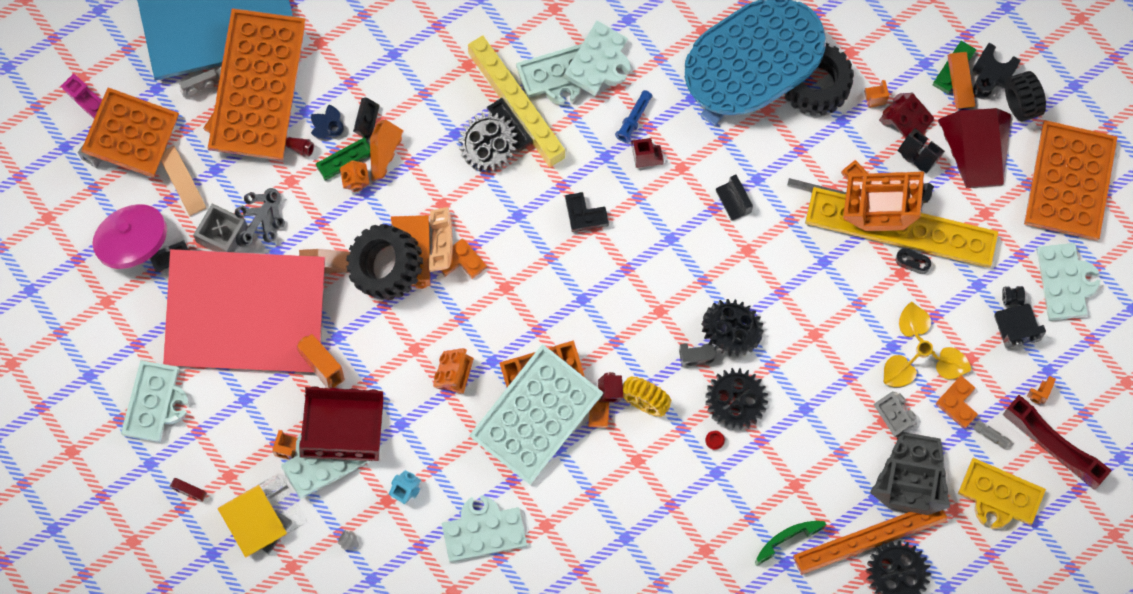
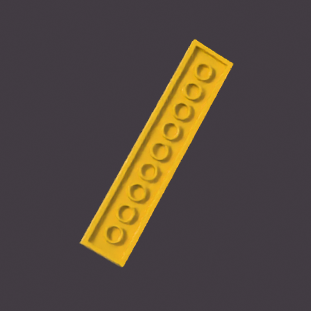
M813 187L805 224L986 268H991L999 231L921 213V217L904 230L864 231L843 218L846 194Z

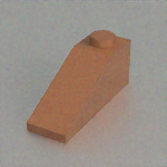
M328 249L299 250V256L325 257L324 274L347 272L346 266L349 265V262L346 261L347 255H350L348 251Z

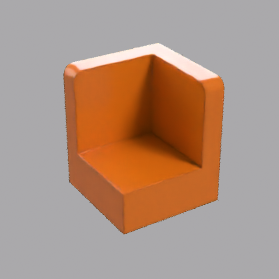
M881 80L880 86L869 87L864 90L868 108L887 104L889 92L886 80Z
M278 430L272 449L273 455L287 460L294 458L298 438L284 434L283 430Z

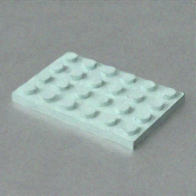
M542 344L470 433L469 437L531 485L602 396L603 392Z

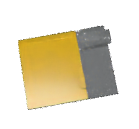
M279 472L217 508L245 558L308 523L307 518L288 487L290 481L286 474L281 475Z

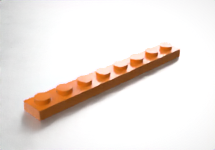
M944 510L930 515L908 512L794 554L793 559L800 574L803 575L881 546L883 543L886 544L947 521V515Z

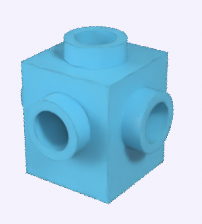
M404 470L400 475L396 474L391 482L392 487L388 495L405 505L411 498L415 499L419 494L421 479L416 477L415 474Z

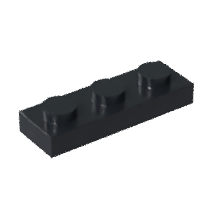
M503 98L487 106V111L492 112L493 117L496 113H499L500 118L505 116L507 121L510 120L513 123L512 126H515L517 129L514 133L519 135L518 138L514 139L519 142V145L514 146L518 152L533 144L532 138Z

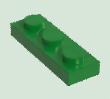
M961 40L953 53L967 52L969 63L977 49ZM948 61L932 84V86L946 94H949L953 88Z

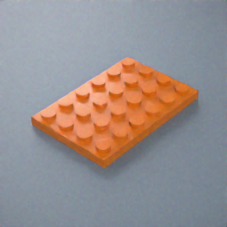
M1044 120L1024 224L1098 241L1101 235L1118 136Z

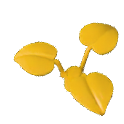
M911 301L905 306L900 315L899 329L904 336L911 337L915 335L919 341L916 347V355L909 362L902 355L890 357L884 366L883 382L891 387H902L910 384L917 374V370L911 364L918 357L926 358L930 354L936 360H939L936 364V370L945 379H956L960 375L970 372L971 366L965 355L956 348H943L940 352V357L935 354L931 342L923 340L918 335L925 334L931 326L930 316L925 310Z

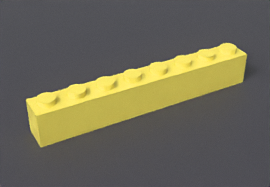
M484 35L468 44L469 56L499 98L504 99L532 138L534 147L550 168L565 159L564 147Z

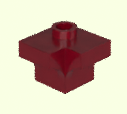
M652 138L631 141L636 168L663 165L661 145L653 144Z

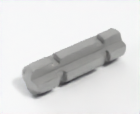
M978 420L973 428L978 433H983L982 435L992 442L999 443L998 445L1003 449L1010 443L1008 437L1001 436L1000 432L989 425L988 427L985 426V423L981 420Z

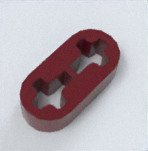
M173 478L169 486L174 491L203 503L207 492L178 478Z

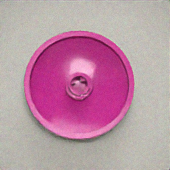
M135 204L123 207L106 217L98 226L93 236V251L99 261L107 267L114 269L135 267L150 259L161 248L167 236V224L162 214L152 206Z

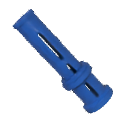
M647 90L641 92L629 116L623 119L620 130L615 133V137L624 143L630 142V136L638 128L637 122L653 97L652 93Z

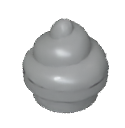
M344 530L338 540L341 548L348 550L359 547L355 533Z

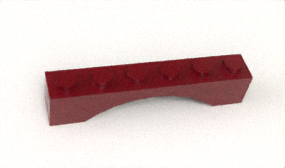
M1018 395L1002 414L1093 490H1096L1111 473L1112 470L1098 458L1080 450L1057 433L1042 418L1035 407L1022 396Z

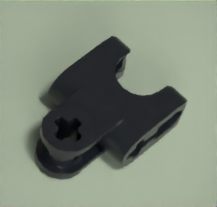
M989 42L972 69L973 72L979 74L973 87L974 95L980 99L988 98L996 84L1005 89L1006 79L1013 76L1021 59L1013 56L1009 62H998L994 58L996 46Z

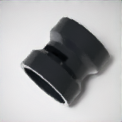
M1003 287V305H1011L1012 303L1024 305V287Z

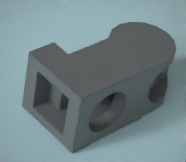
M688 343L680 344L681 367L710 364L714 361L717 350H714V345H708V343L695 348H688Z

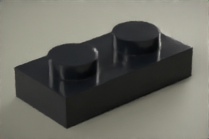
M367 97L361 98L353 129L354 133L365 137V139H370L374 131L380 104Z

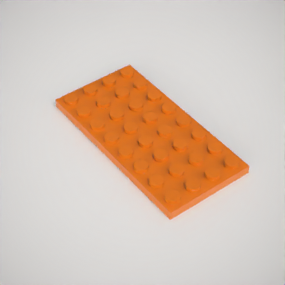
M232 8L210 130L208 151L283 161L306 18Z

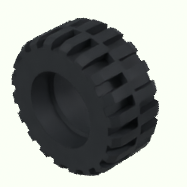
M826 43L823 58L817 68L826 70L832 76L834 85L825 90H814L802 82L785 93L784 97L787 102L791 101V106L794 109L800 108L801 113L810 112L811 116H816V113H820L821 116L827 115L828 111L833 113L837 110V107L841 108L845 100L848 99L854 81V70L851 69L852 63L850 60H846L847 55L844 52L840 53L838 47H830V43Z
M387 224L372 225L370 230L364 229L361 231L362 235L355 237V243L349 247L350 255H347L346 261L349 262V265L346 266L347 272L351 273L349 279L354 283V286L362 291V293L380 300H394L395 297L400 298L404 296L403 292L408 293L411 291L412 284L416 285L418 282L416 278L418 274L421 275L422 269L420 264H423V258L420 257L422 251L417 246L418 242L416 239L411 237L409 233ZM393 246L396 254L394 267L388 275L377 279L374 273L375 258L382 249Z

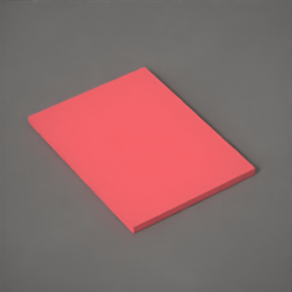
M170 249L163 364L185 367L314 373L298 352L297 345L303 337H308L310 334H313L321 343L325 257Z

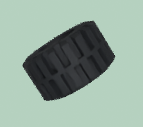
M1026 71L1006 79V100L1012 114L1018 121L1023 122L1044 115L1046 111L1044 89L1040 80L1032 71Z

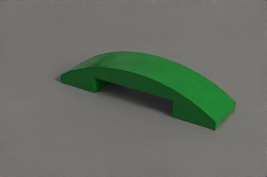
M807 521L784 529L762 548L755 560V565L758 566L774 557V547L801 532H804L808 538L823 530L827 525L826 522Z

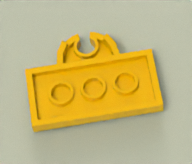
M973 457L957 494L975 501V515L982 525L987 521L986 514H993L996 517V521L991 524V529H998L1009 524L1012 518L1031 526L1046 489Z

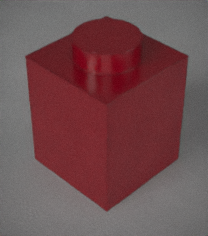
M607 372L598 379V389L603 392L599 402L618 403L624 398L622 375Z

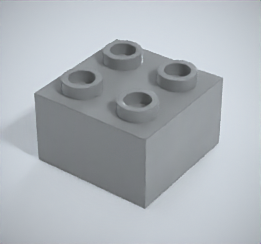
M212 203L193 236L196 243L214 252H234L238 245L236 243L237 234L246 231L248 225L246 219L238 218L234 213Z

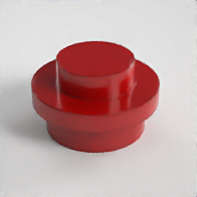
M710 431L706 435L705 443L708 448L719 450L723 447L725 438L719 431Z

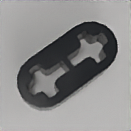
M906 248L900 249L895 257L898 266L918 274H926L932 264L929 257ZM904 254L907 255L906 261H902ZM921 261L925 262V266L923 268H920L919 263H921Z

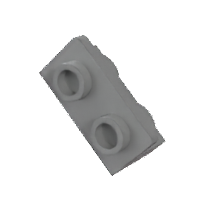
M892 391L873 405L893 436L897 437L911 426H916L917 422L915 420L917 417L911 409L908 410L906 407L904 396L901 393Z

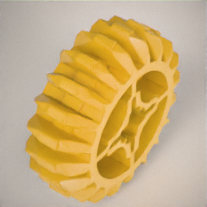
M633 376L627 377L623 383V399L630 403L631 406L649 415L658 417L665 416L666 412H668L672 399L661 387L643 378Z

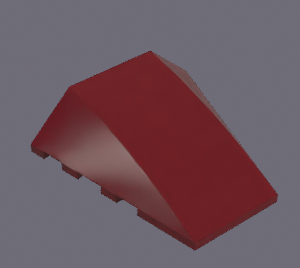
M998 108L960 110L937 120L939 126L942 127L943 135L950 146V152L953 158H955L958 171L966 188L1004 185L1011 123L1010 113Z

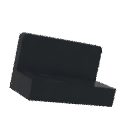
M737 174L731 176L728 183L716 188L715 191L731 221L752 213L753 204Z

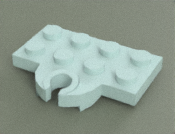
M596 20L564 73L563 78L594 96L602 83L616 87L617 84L626 80L627 76L625 74L629 75L631 70L628 58L621 52L628 38ZM616 69H622L625 74H619Z
M582 44L516 63L526 96L531 98L545 93L547 98L553 103L565 105V100L560 94L568 92L570 93L571 103L578 98L581 88L564 79L563 75Z
M1075 243L1037 247L1036 251L1048 321L1087 317L1085 298H1089L1096 293L1101 280L1097 279L1094 282H1089L1085 276L1088 274L1093 276L1099 275L1098 269L1087 261L1078 260Z
M140 360L121 431L122 436L160 443L165 424L180 422L187 415L185 410H174L175 404L179 402L189 406L186 393L180 387L175 386L179 373L178 367Z
M300 434L296 441L295 452L297 456L281 464V469L301 500L368 464L369 461L300 458Z
M480 495V501L483 502L484 508L477 511L473 508V497L469 498L462 507L461 519L441 523L449 563L527 547L519 507L500 511L497 503L491 498Z

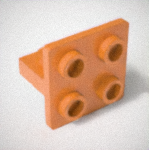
M459 348L443 351L439 358L438 370L434 375L433 387H445L458 394H464L474 357L466 354L467 349Z

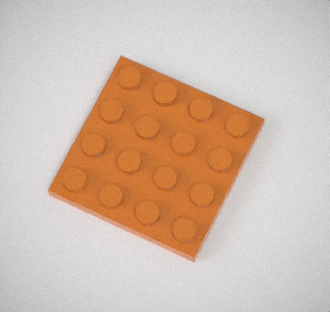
M107 87L81 152L154 178L179 113Z

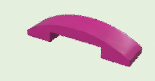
M73 73L60 87L94 119L102 100Z

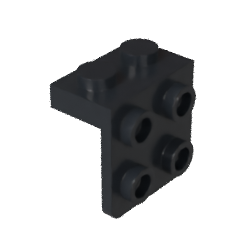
M1028 303L1000 310L994 314L1005 349L1009 347L1017 348L1028 342H1039L1046 333L1044 325L1038 326L1032 307Z

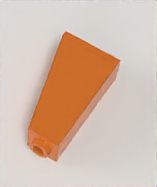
M429 215L391 216V225L409 233L411 237L415 238L418 242L417 246L422 251V254H420V257L423 258V264H420L422 272L421 275L418 274L416 278L418 282L416 285L412 284V287L424 289L427 286H431V272L429 271Z

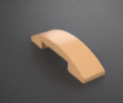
M173 145L165 149L161 163L170 177L189 217L206 209L202 197L175 146Z
M444 207L430 210V226L432 228V254L429 255L430 272L448 269L452 260L453 235L449 208Z

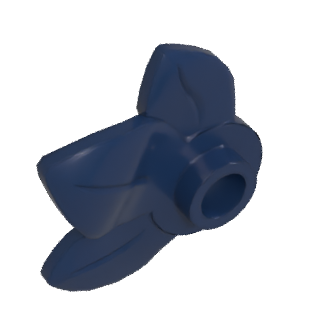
M329 104L325 114L310 115L312 124L315 127L311 131L314 137L319 139L328 136L338 137L343 133L344 126L340 121L341 114L334 106ZM333 127L338 128L336 131L331 130Z

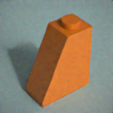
M313 334L303 337L298 342V352L326 388L337 387L345 380L342 366Z

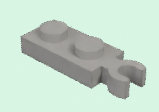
M221 67L216 71L212 69L180 82L179 86L182 96H192L202 89L212 88L220 79Z

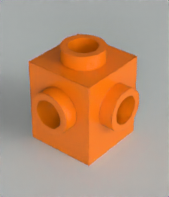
M350 161L340 167L344 189L359 192L370 184L366 163Z

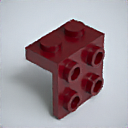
M911 92L897 94L893 99V103L883 111V115L879 119L883 125H894L906 138L915 128L923 134L933 122L934 117L915 94Z

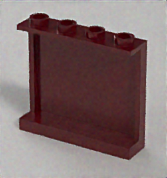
M305 387L302 433L299 443L300 458L379 461L384 402L383 391L376 389L359 390L357 388Z

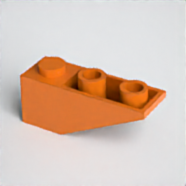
M386 119L377 122L370 137L372 181L385 177L387 173L386 168L395 156L394 151L402 141L401 136L404 130Z

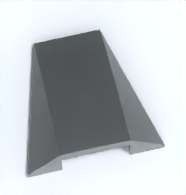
M907 432L901 433L870 493L891 509L930 515L950 508L941 438Z

